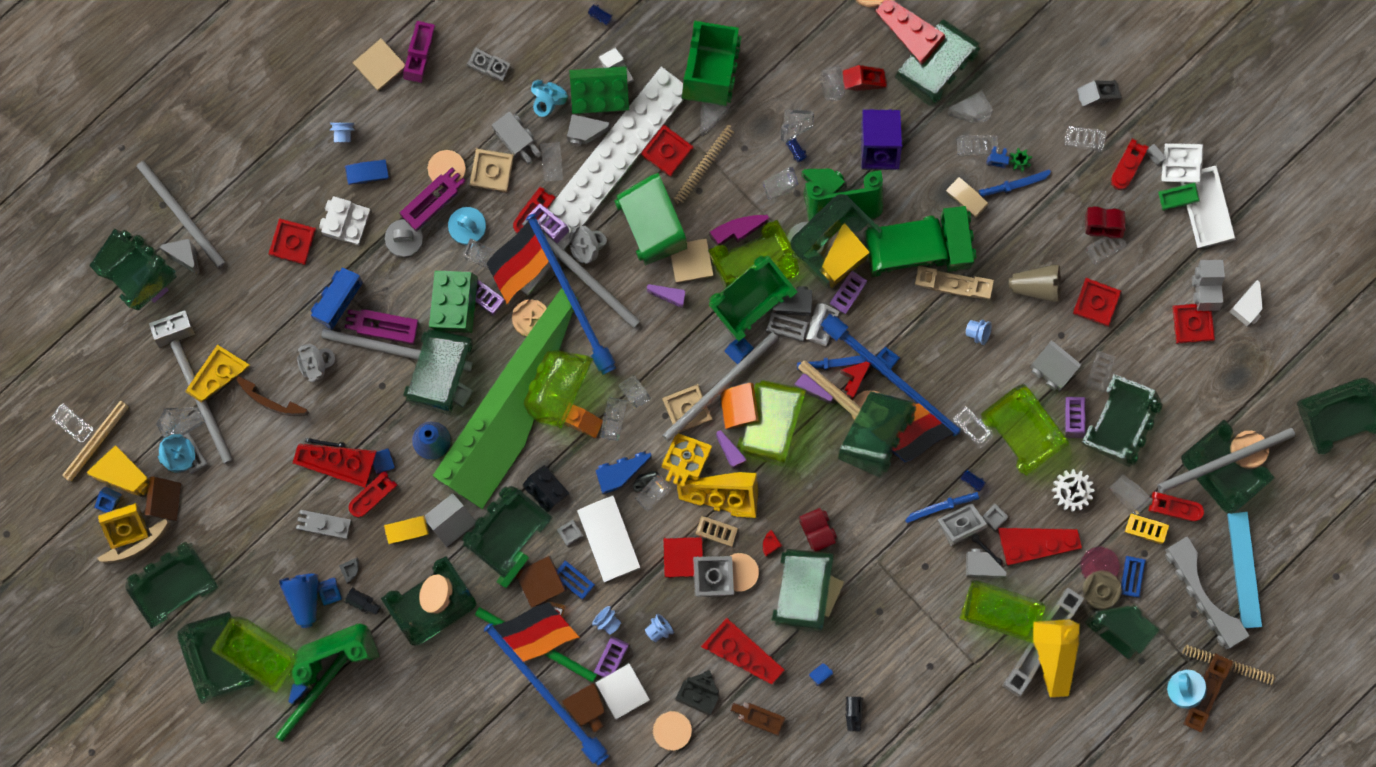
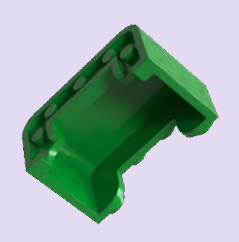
M694 21L681 99L727 106V103H731L732 92L730 91H733L735 81L732 73L736 74L737 62H734V59L739 58L740 48L737 47H740L742 36H738L739 28Z

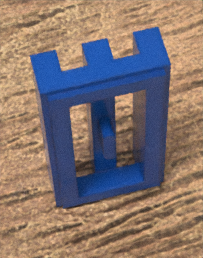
M1125 557L1121 595L1140 597L1145 559ZM1133 561L1128 591H1125L1129 563ZM1137 562H1139L1140 567L1136 585V592H1132Z
M566 560L557 570L559 574L560 572L584 591L581 594L561 577L563 584L582 600L595 586L594 583ZM565 566L586 582L589 587L586 588L564 570Z

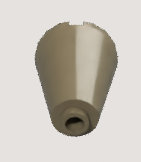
M1054 264L1015 273L1013 278H1009V289H1012L1013 293L1051 302H1060V265Z

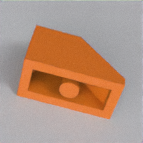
M569 402L560 419L562 424L595 439L604 422L587 410Z

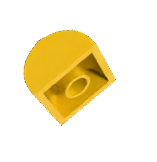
M137 503L98 516L99 523L111 549L148 538L145 521Z

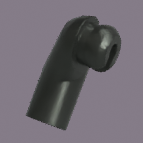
M657 470L640 474L633 484V489L636 492H642L649 482L659 480Z

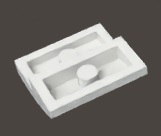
M1165 144L1164 156L1166 159L1162 162V181L1200 182L1204 145Z
M630 664L595 682L615 719L649 701Z

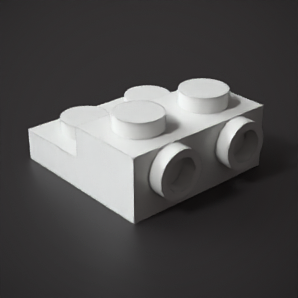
M333 196L332 201L328 200L325 211H328L327 216L322 218L319 228L322 229V234L359 246L371 210L353 204L351 201Z

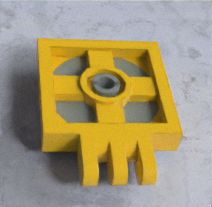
M678 433L674 437L662 463V468L669 470L666 481L670 482L672 476H674L673 484L677 485L679 479H682L681 487L685 486L688 478L698 481L712 450V445Z

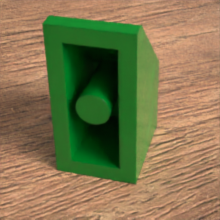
M831 168L804 169L801 173V176L807 182L819 181L823 183L827 194L837 193L845 184L844 176L839 171H833Z

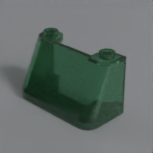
M428 329L427 332H423L421 338L423 346L410 386H406L403 396L406 397V403L451 416L453 400L456 397L455 393L465 362L468 359L467 353H471L473 340L465 336Z
M1368 378L1352 380L1297 402L1299 413L1314 450L1318 454L1329 453L1333 448V442L1367 430L1370 433L1376 434V384Z
M1225 420L1221 421L1181 456L1184 466L1190 471L1230 454V439L1234 435L1232 427ZM1234 462L1196 479L1222 510L1232 514L1251 500L1275 477L1263 466H1259L1256 469H1246Z
M786 549V552H782L780 563L784 564L779 603L777 609H773L772 621H775V626L821 633L826 611L833 553Z
M447 556L435 561L432 567L433 575H442L448 578L452 585V596L450 595L448 599L450 602L442 612L437 614L429 613L423 610L420 605V590L427 579L404 594L396 590L389 591L381 598L412 646L422 644L476 607L475 599Z
M230 611L188 623L177 632L178 641L201 704L220 699L255 685V676L249 669H243L231 633L234 631V627H236V621L231 616Z

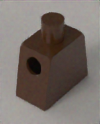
M594 683L561 701L581 727L589 723L593 732L604 727L599 716L603 715L605 711Z

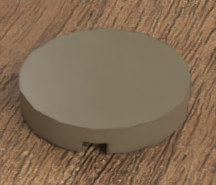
M1104 570L1095 571L1090 574L1084 581L1082 588L1083 596L1088 604L1097 609H1107L1115 605L1120 599L1122 592L1118 578L1111 572Z

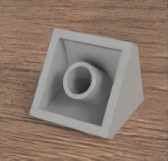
M190 239L162 244L160 248L166 256L197 275L200 273L195 247Z
M453 493L425 515L426 523L446 547L477 524Z
M972 503L938 519V523L950 546L972 537L988 527Z
M732 556L693 557L695 596L711 598L734 595Z

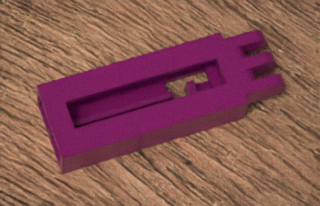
M453 167L444 175L440 174L399 212L402 218L416 232L458 194L457 190L466 182L464 178L456 182L461 176L459 173L451 177L455 172ZM442 185L443 188L438 191L441 196L437 199L432 193Z
M348 309L347 314L355 316L354 318L346 317V321L352 322L353 325L345 324V329L357 331L358 335L414 345L419 323L417 319L363 309L361 311ZM367 318L379 320L378 329L373 328L374 322H367Z

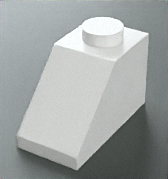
M1258 280L1229 311L1246 326L1250 323L1255 324L1261 317L1259 313L1263 308L1261 287Z

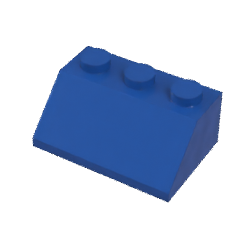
M341 268L340 271L337 270L334 273L332 284L323 290L321 301L319 303L316 302L311 309L312 318L330 330L334 329L363 284L360 275L345 268Z

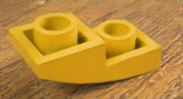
M425 516L384 525L388 544L429 534Z

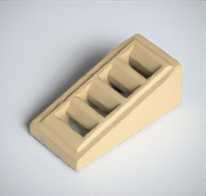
M701 516L695 535L732 547L738 528ZM705 523H708L709 525H708V528H707V532L704 533V532H703L704 525H705ZM715 525L714 535H710L712 526ZM720 527L724 528L721 538H718ZM727 530H730L731 533L728 541L724 540Z

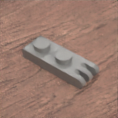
M300 510L299 514L306 515V518L298 517V522L305 523V525H297L296 529L343 539L348 538L351 524L350 519Z

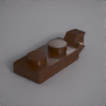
M745 702L743 706L733 703L730 711L739 714L738 719L742 720V722L777 736L786 718Z

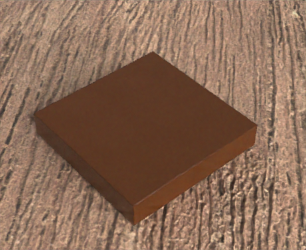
M150 477L145 515L177 521L181 483L159 477Z
M551 556L520 570L516 575L531 608L567 591Z

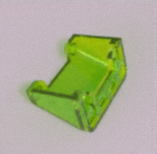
M778 220L765 224L762 229V237L728 251L726 246L717 245L708 250L724 288L728 287L753 266L754 260L761 255L763 257L769 256L788 280L799 273L796 253Z
M761 380L760 383L756 382L754 388L759 421L748 423L744 438H739L737 448L740 449L742 455L783 467L806 389Z
M1025 384L1014 387L980 414L984 425L996 428L1018 457L1016 467L1026 476L1069 445L1065 435Z

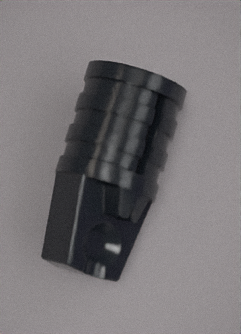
M353 587L344 602L365 614L369 611L376 615L381 606L372 602L374 598L355 590Z
M846 697L845 716L847 731H861L863 697Z

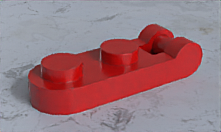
M1131 139L1111 177V185L1115 189L1124 190L1128 187L1149 146L1137 143V140ZM1132 149L1139 152L1138 156L1131 154Z
M540 186L514 220L513 229L517 234L523 227L522 223L526 220L527 216L541 204L538 202L539 198L545 200L543 206L548 209L556 197L546 193L545 189ZM542 212L536 219L539 220L544 213Z
M385 471L382 472L349 503V512L357 518L365 516L392 492L398 484L395 481H391ZM382 482L386 486L383 490L378 486Z
M1152 492L1151 498L1153 501L1152 505H1149V512L1190 522H1196L1204 515L1203 506L1197 502ZM1160 501L1166 502L1165 508L1159 507Z

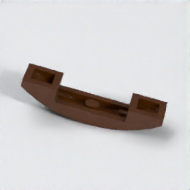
M239 376L236 379L243 390L255 402L268 410L287 416H308L309 414L307 409L291 401L287 408L255 393L258 388L256 384Z
M1216 653L1214 654L1203 676L1207 686L1206 697L1196 707L1189 708L1183 723L1184 725L1202 733L1209 717V712L1233 661Z

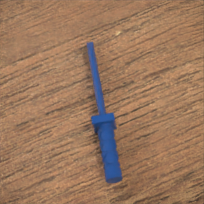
M1046 170L1012 182L1004 181L1002 185L979 190V195L984 197L1004 191L1006 194L1013 189L1046 179L1051 171Z
M860 355L831 360L824 358V361H810L808 363L816 369L824 368V370H828L831 367L854 365L868 361ZM797 362V369H798V370H799L798 367H799V365L801 364V362Z
M978 492L955 499L950 497L946 501L915 511L907 517L906 523L947 508L953 509L956 505L978 500Z

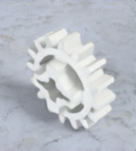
M1075 469L1071 470V474L1067 470L1064 471V477L1059 474L1057 476L1059 481L1053 482L1057 487L1052 489V492L1056 493L1053 499H1059L1057 505L1063 504L1064 510L1070 507L1071 512L1075 511V507L1079 511L1082 510V504L1087 507L1089 505L1087 500L1093 499L1089 494L1094 492V489L1090 488L1093 482H1087L1089 476L1083 477L1082 471L1075 474ZM1074 478L1070 483L1063 482L1066 479ZM1081 482L1083 483L1085 490L1082 489L1080 484ZM1075 485V491L1077 493H1074L1071 496L1070 488H1072ZM1061 491L1064 492L1066 497L1065 499L1062 497ZM1075 498L1082 499L1080 502L1072 503Z

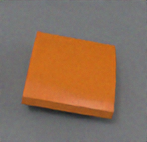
M753 383L735 386L724 390L720 394L725 429L741 427L744 424L759 421Z

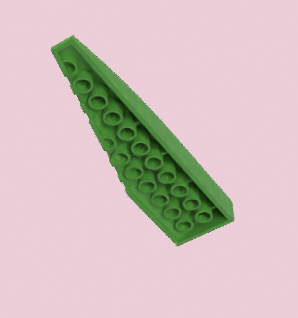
M563 288L560 289L516 351L433 474L436 480L480 509L484 508L527 442L534 418L574 311Z

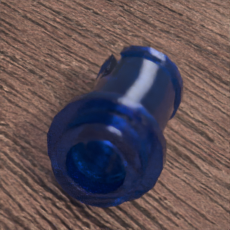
M593 4L588 11L591 18H596L606 26L613 17V15L599 8L598 4Z
M796 137L789 139L785 143L793 154V159L797 162H801L807 157L806 150L802 149Z
M968 469L961 477V480L975 488L974 491L978 490L980 492L986 484L983 481L984 478L980 479Z

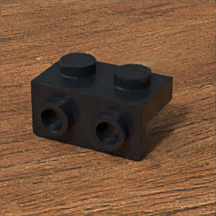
M545 465L532 473L523 483L526 491L533 496L539 506L547 513L570 494Z

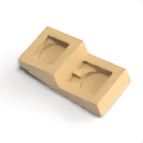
M959 177L946 190L947 194L959 202L961 206H966L967 211H970L971 215L975 218L989 205L983 197Z

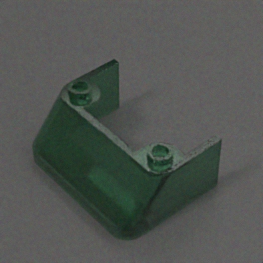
M845 194L836 195L792 237L790 242L791 249L827 289L830 287V281L819 271L824 261L817 251L840 230L844 223L852 232H859L867 226L879 239L882 237V230Z
M1127 605L1099 610L1090 615L1084 622L1128 660L1135 652L1141 654L1160 631V629L1141 615L1142 611L1135 605L1132 607Z

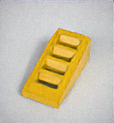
M1130 514L1125 533L1163 544L1169 525ZM1135 520L1138 521L1136 531L1132 530ZM1142 523H1146L1144 531L1141 533ZM1150 525H1152L1153 529L1151 535H1148ZM1161 528L1159 537H1155L1157 529Z

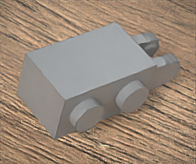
M509 111L492 124V129L515 158L521 155L526 163L530 164L532 163L531 158L525 151L530 148L537 157H540L541 153L533 143V134L529 129L524 130L520 125L522 124L520 118L516 114L512 115Z

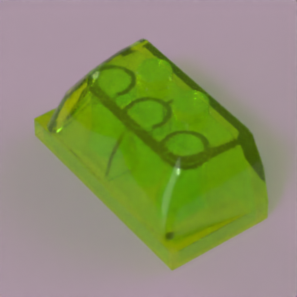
M560 350L547 351L542 363L537 368L534 380L529 385V391L524 400L527 412L542 425L562 429L593 359L586 355Z
M974 580L971 581L959 619L1034 644L1033 624L1042 620L1046 606L1034 598Z
M231 617L212 648L213 652L275 693L279 691L297 660L296 650L252 621L242 617Z

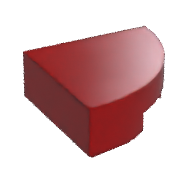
M772 530L766 534L763 540L762 548L765 557L782 547Z

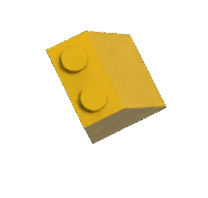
M845 223L841 226L820 272L822 282L826 286L830 285L831 288L864 263L870 253Z
M116 445L87 472L95 480L131 494L140 496L141 494L145 495L148 493L149 478Z

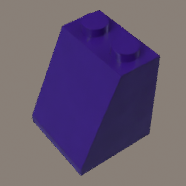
M862 110L861 169H899L902 150L900 110Z

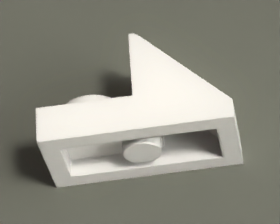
M616 48L599 56L604 68L626 66L623 57ZM627 69V82L629 84L633 81V78Z

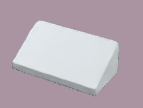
M817 304L805 339L822 346H827L830 336L822 330L823 327L820 324L829 314L838 317L839 311L826 304Z

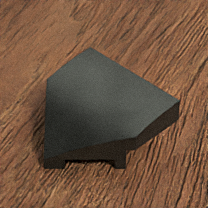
M708 670L702 674L688 677L683 681L675 700L711 716L719 698V691L716 689L711 671Z

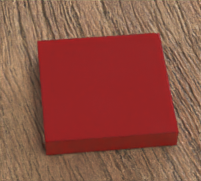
M663 124L641 152V156L671 177L693 150L694 146Z
M279 218L268 255L306 265L316 228Z
M1085 278L1072 314L1109 327L1121 290Z
M1197 304L1172 306L1176 344L1215 341L1212 311H1197Z
M702 537L664 538V577H694L693 557H703Z

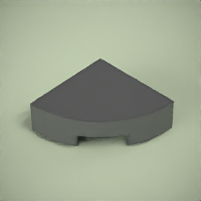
M357 558L339 565L347 584L358 573L359 562Z

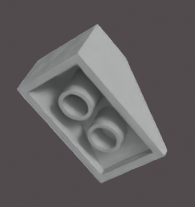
M1051 340L1030 368L1033 369L1031 372L1036 377L1044 378L1047 381L1046 384L1052 390L1057 389L1060 391L1081 364Z

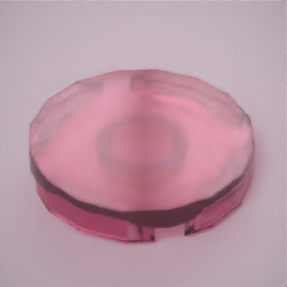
M1094 547L1088 550L1082 557L1080 563L1081 573L1085 579L1093 572L1100 570L1109 571L1117 576L1119 571L1118 558L1113 551L1105 547Z

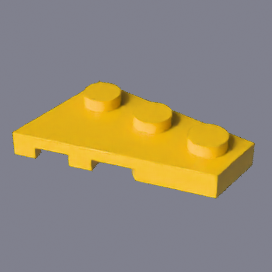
M217 344L185 392L202 403L249 368L250 365Z

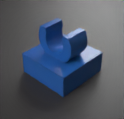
M994 146L991 154L987 157L986 165L1005 168L1009 163V157L1005 156L1007 149L1003 148L1002 154H997V146Z

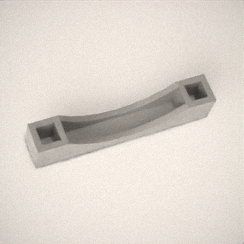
M1188 536L1165 549L1166 559L1176 567V575L1181 581L1184 580L1187 585L1185 587L1190 597L1194 596L1197 601V609L1207 617L1206 623L1212 631L1215 630L1218 635L1216 637L1221 647L1231 648L1249 637L1239 619L1221 611L1205 594L1197 573L1198 552Z
M1070 588L1065 589L1045 621L1070 620L1084 598ZM1033 639L1002 685L1018 697L1021 696L1040 666L1038 651L1034 646Z

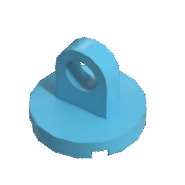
M536 80L531 86L532 93L537 96L533 108L538 116L545 117L551 114L555 105H564L568 99L565 90L552 82L545 84L542 80ZM541 102H544L546 104V112L541 110Z
M462 207L450 216L448 230L451 237L457 243L463 245L475 244L485 234L486 221L482 213L477 209Z
M172 434L164 438L159 446L158 459L160 464H163L168 470L175 473L191 468L195 460V449L188 438L182 437L183 435Z
M1183 670L1171 677L1168 682L1167 691L1173 703L1180 708L1188 709L1196 707L1202 699L1204 700L1207 686L1199 673L1193 670Z

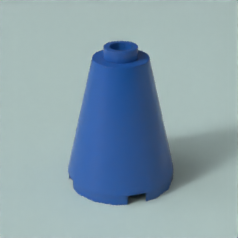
M430 421L421 424L415 430L412 443L414 450L419 456L429 460L438 459L445 455L450 448L451 437L444 425Z
M318 574L297 575L291 578V580H289V577L279 580L280 587L296 624L301 625V628L312 627V623L316 622Z

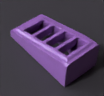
M539 204L530 214H536L537 216L535 217L537 218L542 212L544 213L537 221L541 229L558 244L569 232V228L563 221ZM549 217L547 222L543 225L542 223ZM555 222L553 227L549 230L548 228Z
M851 271L831 300L830 305L846 314L867 284V280ZM853 279L854 281L859 283L860 286H856L855 284L850 282V280ZM848 285L849 287H851L852 289H854L856 292L853 293V292H851L850 290H848V289L845 288V287ZM844 292L845 294L850 296L851 299H847L846 297L841 295V293ZM839 298L847 303L846 307L836 300Z
M478 280L477 285L480 287L476 291L475 302L494 316L505 303V299ZM484 289V294L478 299L477 296ZM490 294L491 297L484 303L483 300ZM495 298L497 301L492 307H489L488 305Z
M647 285L648 293L683 308L684 290Z
M803 374L794 384L796 389L830 404L833 400V397L807 374Z
M1066 397L1065 437L1084 438L1085 397ZM1070 405H1081V407H1070ZM1070 412L1080 413V415H1071ZM1070 420H1079L1080 423L1070 422Z
M721 430L717 431L716 437L731 468L734 469L746 463L745 457Z
M611 636L594 673L606 677L615 672L629 644ZM615 644L623 649L622 651H620L614 647H611V645ZM608 651H610V652H613V653L619 655V657L616 658V657H614V656H612V655H610V654H607V653H608ZM604 659L615 662V665L605 662ZM601 665L611 669V673L601 669Z

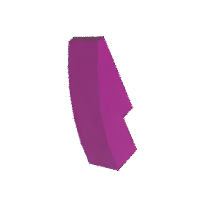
M416 21L403 70V79L422 83L435 24Z
M753 215L731 220L710 231L709 236L717 247H720L733 237L739 243L768 223L769 216Z

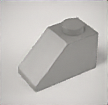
M572 115L567 141L576 146L586 145L609 131V123Z
M971 549V552L966 553V577H1006V571L988 552H983V549Z

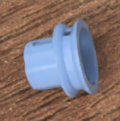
M330 123L332 125L330 130H334V142H351V131H355L353 128L355 123Z
M983 319L980 322L970 320L966 328V336L974 338L975 343L980 342L981 345H985L990 337L991 322H985Z
M607 606L595 617L592 625H597L598 630L603 628L610 635L617 630L621 621L614 616L615 611L611 610L610 606Z
M656 614V618L651 619L652 624L645 629L649 638L654 642H657L662 637L668 638L669 634L674 633L671 625L660 614Z

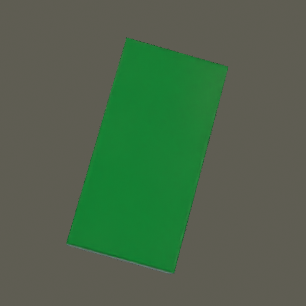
M1196 183L1158 192L1163 211L1200 202Z
M519 551L496 582L500 586L507 588L529 557Z

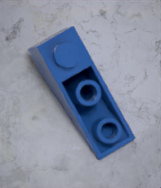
M646 451L635 454V458L629 460L625 457L617 460L616 464L609 465V463L598 466L599 469L595 470L602 494L621 489L651 459V453L646 454Z

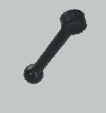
M305 438L307 443L345 448L343 442L333 443Z
M973 535L972 541L977 542L999 565H1002V559L997 558L979 540V535Z

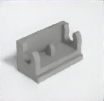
M185 310L149 323L154 340L159 348L170 344L174 340H181L195 335Z

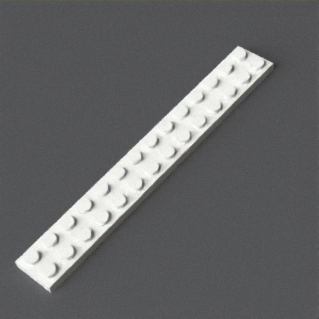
M660 67L629 106V110L625 111L549 206L548 210L569 228V232L558 243L563 250L566 249L572 240H569L571 231L575 227L586 224L655 134L683 102L684 99H681L683 83L664 68ZM549 217L542 223L543 225L547 222ZM555 222L548 228L549 230L553 227ZM550 263L521 291L529 295L550 269Z

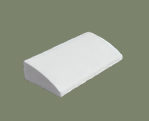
M1217 166L1202 169L1200 182H1181L1182 186L1196 183L1200 202L1187 205L1197 247L1203 248L1236 240Z
M614 496L577 510L604 583L640 569Z

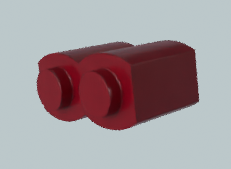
M1098 206L1087 208L1085 214L1086 235L1094 237L1105 236L1115 239L1123 238L1125 233V211L1117 208L1106 210Z
M818 508L798 517L813 553L836 543L837 535L834 529H830L827 524L829 517L825 510L822 511L821 508Z

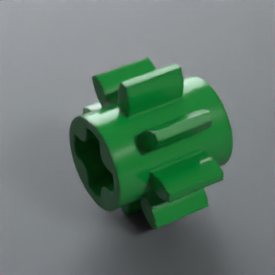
M1017 148L1016 154L1010 153L1009 156L1013 159L1008 164L1013 165V171L1020 169L1023 172L1024 167L1030 168L1031 164L1028 161L1032 159V156L1027 155V149L1020 151ZM1018 157H1020L1021 160H1024L1022 164L1020 163V161H1016Z

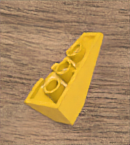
M736 472L699 478L698 481L689 479L684 487L680 486L681 481L677 483L678 498L680 500L700 506L705 504L714 507L713 510L716 511L721 509L731 512V515L736 517L756 518L758 500L757 473Z
M1069 619L1034 622L1033 642L1038 651L1039 663L1043 668V676L1049 697L1069 696L1079 645V624Z

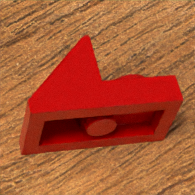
M863 362L842 369L840 372L853 379V382L848 381L845 391H847L846 395L851 400H853L870 365L869 362Z

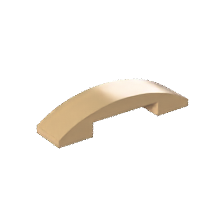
M918 266L915 285L953 295L990 299L994 280L961 276Z
M164 519L150 527L149 530L152 536L119 554L118 550L114 548L98 557V560L101 563H118L139 556L162 538L170 526L169 521Z

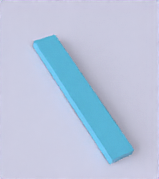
M1248 512L1228 513L1240 620L1245 629L1262 627Z

